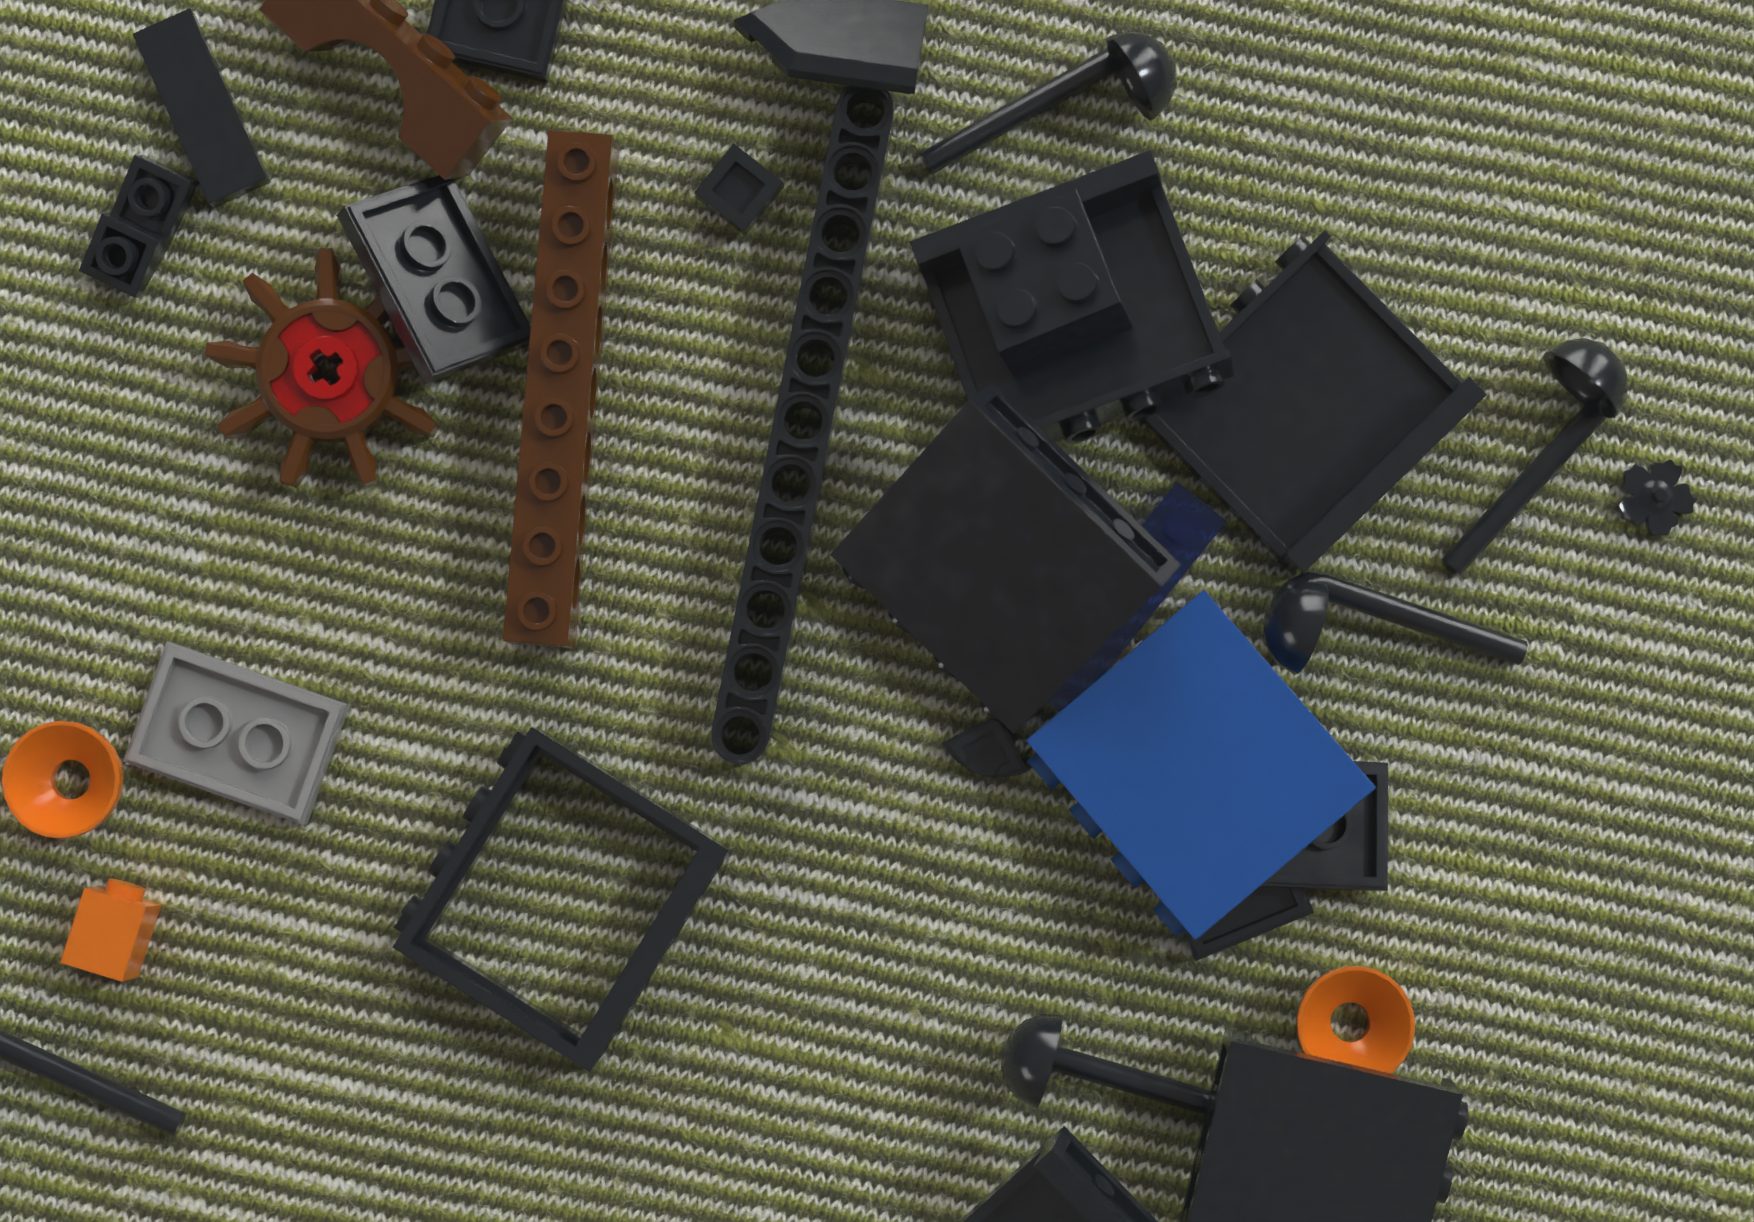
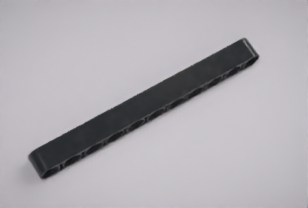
M847 86L841 92L836 106L711 730V741L715 751L724 760L733 764H751L758 761L767 752L772 739L893 131L894 108L893 100L888 91ZM861 103H870L881 110L883 117L876 126L860 128L849 120L848 114L850 110ZM848 164H858L869 171L871 178L863 188L848 190L837 183L835 178L837 172ZM847 225L857 232L859 239L851 250L835 252L824 244L823 238L825 233L833 226ZM834 286L845 294L847 301L839 312L822 314L817 312L811 305L810 301L813 294L821 287ZM812 347H821L828 350L835 360L832 369L820 377L806 375L798 366L800 356ZM801 408L815 411L822 420L820 431L809 439H797L792 437L786 430L788 417L794 411ZM787 470L802 472L810 482L807 494L796 502H785L774 494L776 478ZM774 532H786L797 542L795 556L783 565L768 563L761 555V546L764 539ZM761 594H774L785 605V613L782 620L771 628L758 627L751 622L749 617L751 602ZM749 656L764 657L772 667L770 682L765 688L758 691L743 689L736 678V670L739 663ZM737 718L751 719L759 730L757 746L751 752L744 755L731 752L724 741V732L727 725Z

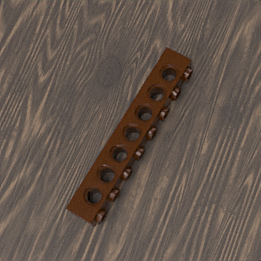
M548 130L503 641L512 645L576 649L619 159L618 147L613 135Z

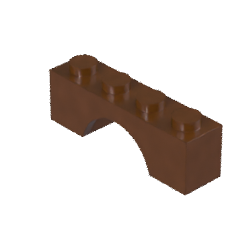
M265 0L259 8V11L304 52L331 51L349 41H356L379 53L393 69L402 90L404 111L398 137L444 180L469 176L513 119L499 106L502 99L489 84L475 76L468 78L452 63L455 56L443 42L429 34H423L422 36L405 20L408 17V12L397 0Z

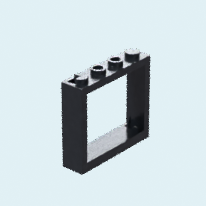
M531 727L526 736L517 731L509 746L502 751L497 764L504 768V771L492 790L482 786L469 803L462 818L469 822L470 825L458 844L456 845L448 840L433 860L428 873L436 879L423 899L415 895L412 896L401 911L403 914L394 926L401 934L392 948L591 1072L620 1029L730 853L731 848L540 728ZM543 756L697 851L583 1034L429 938Z

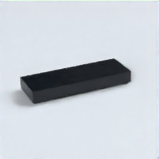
M189 8L133 33L134 39L208 203L215 208L271 183L195 13Z

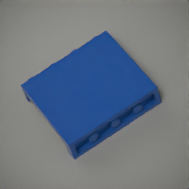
M1205 590L1194 597L1026 740L1036 752L1027 760L1028 763L1051 790L1061 782L1078 801L1069 809L1071 814L1093 839L1101 832H1104L1119 852L1111 858V861L1135 889L1145 881L1156 893L1161 902L1152 909L1177 939L1188 931L1195 940H1198L1213 925L1376 789V786Z

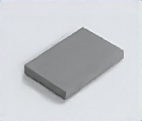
M167 641L123 762L290 821L307 825L350 704Z

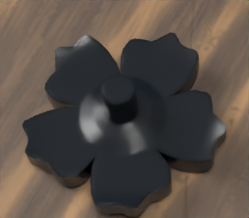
M1668 460L1663 463L1655 462L1651 464L1648 472L1638 463L1634 464L1629 470L1624 471V482L1621 485V491L1624 494L1630 495V497L1623 499L1617 504L1621 519L1630 521L1634 526H1639L1645 522L1647 531L1651 536L1669 535L1671 528L1679 523L1678 517L1675 514L1685 515L1694 511V503L1697 501V498L1690 493L1688 484L1682 483L1674 486L1681 476L1682 467L1675 465L1673 460Z

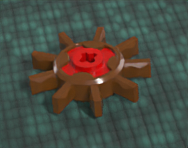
M319 248L314 268L317 281L316 300L301 303L291 309L282 302L271 284L251 273L243 280V284L251 301L261 308L273 323L264 335L260 346L247 347L231 341L206 343L205 356L226 368L256 370L257 385L261 394L250 404L233 410L218 424L222 434L230 440L249 435L261 424L276 418L293 431L290 446L281 461L280 482L298 488L309 471L311 456L314 447L319 441L327 443L344 442L349 453L352 471L362 484L368 488L380 484L378 462L369 448L366 433L377 427L386 417L393 418L402 423L412 433L432 438L435 437L440 426L424 409L410 405L398 398L402 371L414 368L415 365L405 346H396L389 333L385 330L384 326L390 317L378 294L364 309L349 302L341 301L340 286L343 271L338 255L333 248ZM325 358H328L334 364L343 361L336 369L340 379L333 385L324 379L316 381L322 375V370L318 364Z

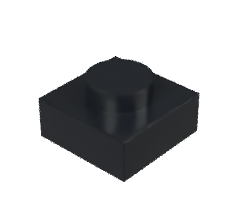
M733 143L694 194L699 201L746 236L784 188L783 181Z

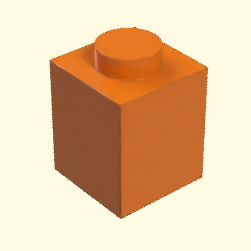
M108 878L106 887L84 888L60 963L120 982L138 978L162 904L143 899L146 888L123 880Z

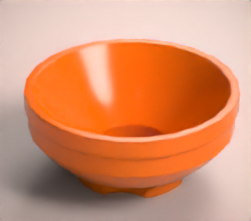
M55 721L39 725L18 739L9 751L3 766L2 787L4 798L10 811L22 825L42 836L63 839L83 835L94 830L108 819L116 808L122 794L124 777L122 763L116 749L107 738L93 728L78 722ZM71 760L81 762L90 774V785L87 791L76 799H70L62 795L55 782L59 768Z
M1343 966L1330 970L1318 977L1306 989L1299 1002L1296 1014V1034L1304 1054L1393 1073L1405 1060L1412 1047L1415 1034V1016L1410 1000L1403 989L1391 977L1376 969L1364 966ZM1344 1003H1357L1366 1013V1030L1357 1039L1351 1041L1340 1040L1331 1028L1332 1013L1338 1006Z

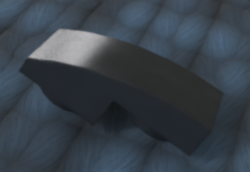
M134 155L111 213H102L79 271L134 298L140 297L168 250L199 181L145 155Z

